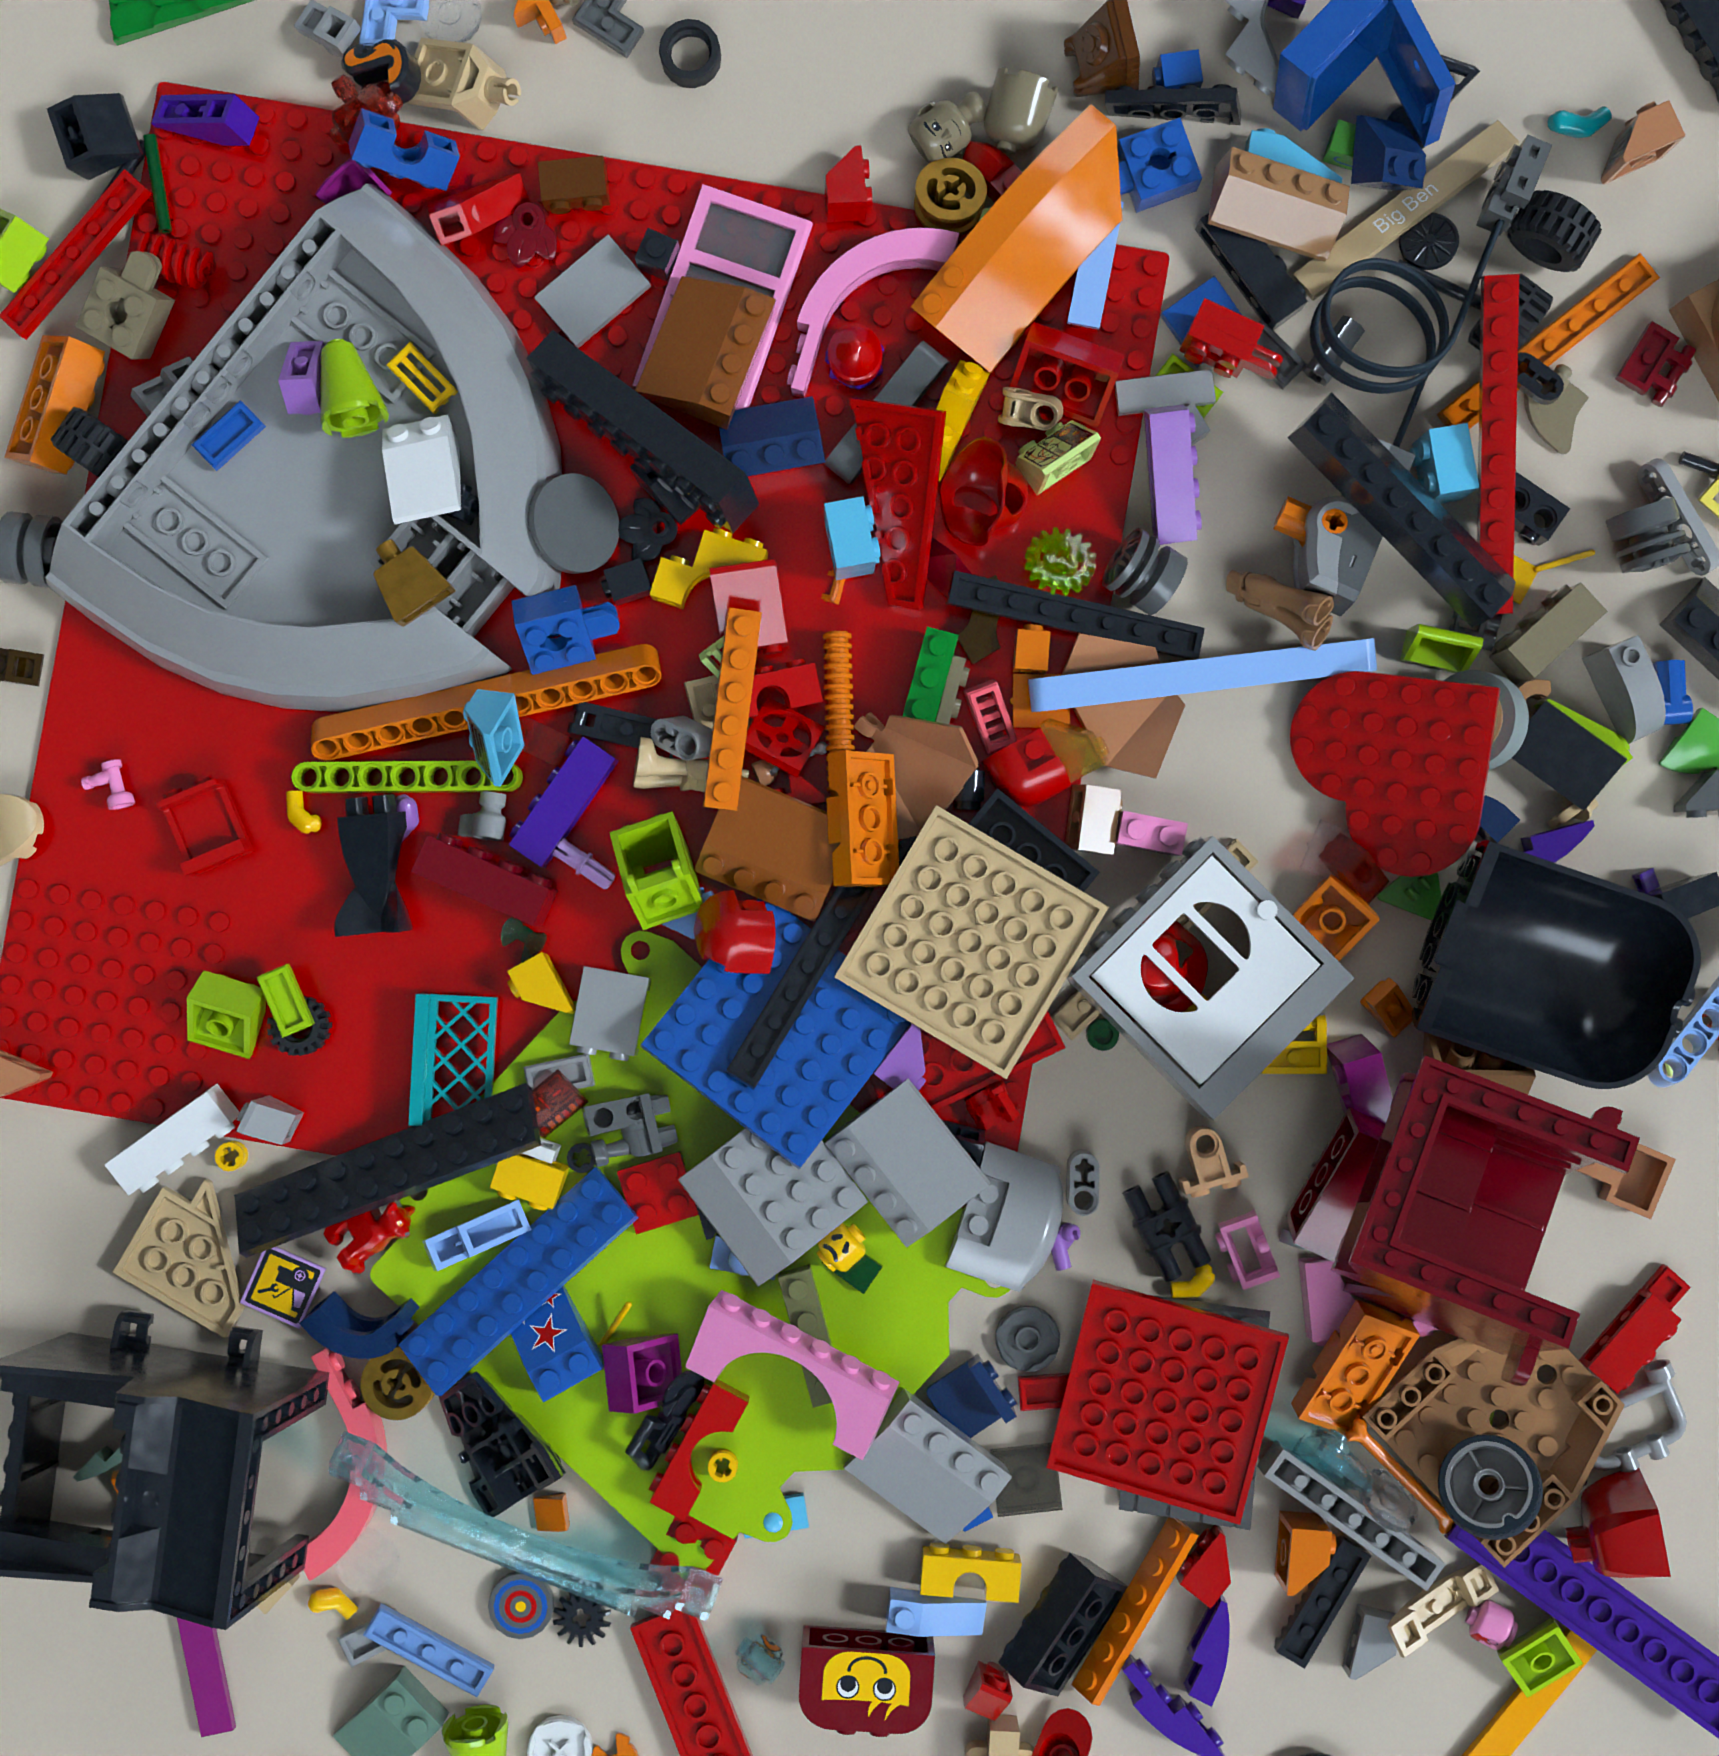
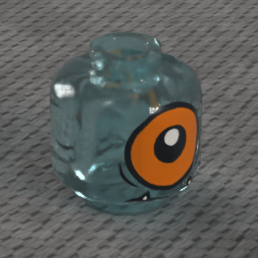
M758 1634L751 1640L745 1637L735 1652L739 1656L736 1664L737 1670L758 1686L766 1682L772 1684L785 1665V1661L782 1660V1649L763 1634Z

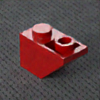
M861 145L854 146L825 175L824 196L827 222L865 221L867 207H872V187H866L865 179H869L870 176L869 159H863Z
M1213 1525L1211 1529L1207 1528L1200 1534L1196 1542L1197 1547L1190 1555H1187L1176 1574L1179 1584L1210 1609L1231 1584L1226 1536L1218 1525Z
M978 1660L963 1695L964 1708L996 1721L1010 1704L1013 1697L1009 1675L1001 1665L989 1661L986 1664Z

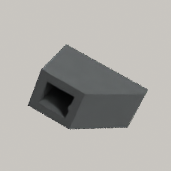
M1719 770L1704 772L1674 805V812H1686V818L1707 817V811H1718L1719 817Z

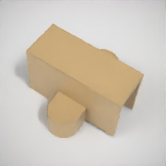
M1000 1715L996 1721L987 1718L986 1740H972L968 1742L964 1752L965 1756H1032L1034 1747L1029 1743L1019 1742L1020 1730L1017 1716Z

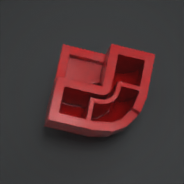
M1041 728L1011 743L981 762L995 789L998 788L1019 806L1031 807L1041 804L1071 787L1069 776L1059 756H1056Z
M734 890L721 891L710 896L700 906L693 928L698 951L703 960L710 958L714 962L724 965V971L770 974L776 940L773 911H767L764 901H737Z

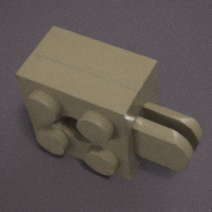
M136 251L130 253L123 270L114 267H100L75 327L131 359H150L175 302L174 299L154 288L162 269V263L159 258L149 252Z

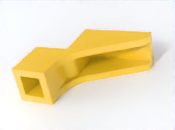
M960 360L945 386L936 408L937 410L947 411L938 481H941L950 464L961 435L990 372L983 370L978 364Z
M714 528L713 532L704 530L693 567L688 566V560L671 555L670 560L661 557L649 595L652 600L684 609L685 602L692 589L702 580L710 578L709 568L767 560L768 551L763 548V543L750 538H745L744 542L732 539L733 534L722 529Z

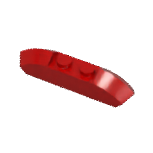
M970 141L967 145L962 160L971 163L982 173L987 185V195L995 203L1022 174V171L1007 155L989 143Z

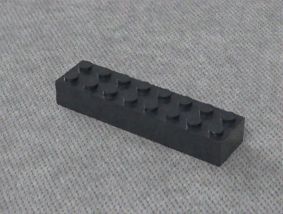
M554 330L526 358L533 369L531 372L532 377L543 386L541 392L550 402L555 404L559 401L563 404V408L569 416L576 421H579L581 418L588 423V429L601 439L603 436L611 441V446L622 456L629 454L633 457L634 463L644 473L649 474L653 472L657 475V480L665 489L673 492L674 489L682 494V500L693 510L702 509L706 513V518L717 528L721 529L724 526L734 533L759 505L747 474Z

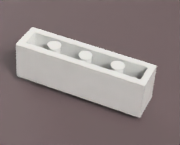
M215 1084L104 1165L128 1196L137 1189L144 1193L159 1182L156 1176L161 1172L165 1171L169 1175L184 1164L181 1159L188 1153L195 1157L210 1146L206 1140L214 1135L220 1139L234 1129L235 1126L232 1122L238 1117L239 1111L220 1086Z

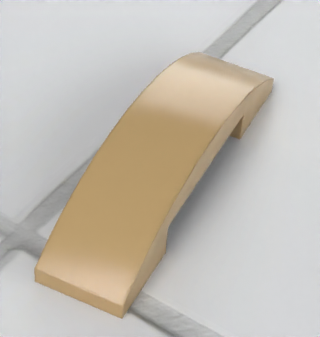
M1479 1562L1473 1563L1432 1584L1428 1591L1423 1590L1408 1601L1387 1625L1400 1657L1405 1658L1429 1640L1426 1636L1428 1633L1466 1606L1477 1607L1497 1593L1499 1589L1491 1571Z

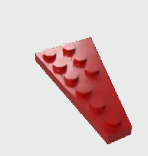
M854 397L849 398L851 410H854L857 428H855L857 440H860L862 450V468L869 504L872 507L877 528L875 536L878 538L883 565L881 567L889 605L916 610L923 609L947 411Z

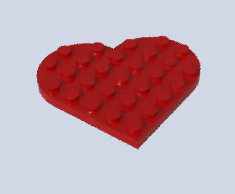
M1364 671L1336 674L1315 685L1303 697L1294 713L1290 728V746L1295 764L1306 781L1316 790L1330 798L1346 802V821L1350 836L1358 850L1371 863L1384 871L1400 876L1417 877L1437 873L1460 859L1468 851L1477 836L1482 817L1501 687Z

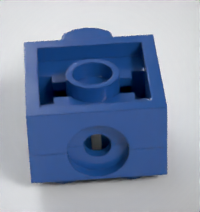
M1181 118L1119 139L1117 151L1120 171V195L1129 193L1136 213L1197 191L1202 175Z
M576 585L512 601L515 627L532 675L595 660L593 639L616 634L620 628L618 612L613 604L606 602L583 608Z

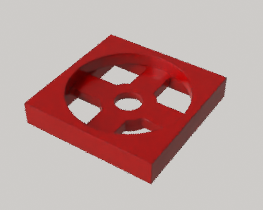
M767 697L758 712L759 715L755 717L747 730L745 750L798 777L825 727L792 709L786 710L785 705ZM773 714L783 719L784 722L781 727L774 728L763 722L764 717ZM796 727L808 733L810 739L808 745L794 738L793 732ZM757 733L768 739L770 744L768 749L761 744ZM783 734L787 737L788 741L785 743L779 742L776 739V735ZM790 750L798 756L785 757L780 756V754Z

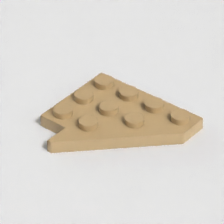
M209 1179L204 1180L192 1201L167 1186L163 1187L112 1273L219 1336L226 1338L238 1321L245 1306L240 1303L242 1295L213 1182Z

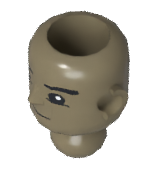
M977 92L967 93L963 97L962 102L957 106L947 99L935 104L931 101L917 111L918 117L910 123L908 131L911 140L918 152L929 164L935 160L953 158L958 154H962V149L970 143L972 138L970 125L984 120L987 106Z

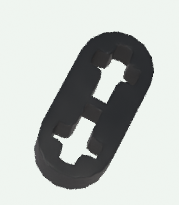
M1518 353V365L1520 366L1523 362L1528 365L1526 371L1533 378L1524 372L1517 377V388L1543 405H1549L1558 400L1564 389L1562 378L1531 354ZM1536 379L1544 385L1552 382L1554 384L1552 391L1555 394L1552 392H1548L1546 395L1542 394L1543 386Z

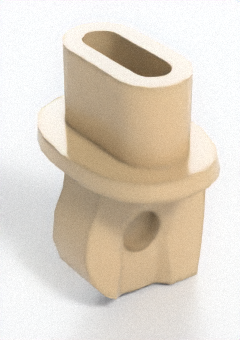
M1563 797L1565 808L1548 820L1547 823L1553 830L1572 817L1577 820L1587 821L1591 818L1592 811L1598 807V802L1594 799L1583 811Z

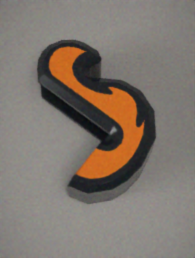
M396 39L379 41L369 50L364 45L357 44L349 48L341 60L342 69L352 76L354 81L362 88L389 80L390 90L403 104L412 100L419 90L421 71L418 61Z

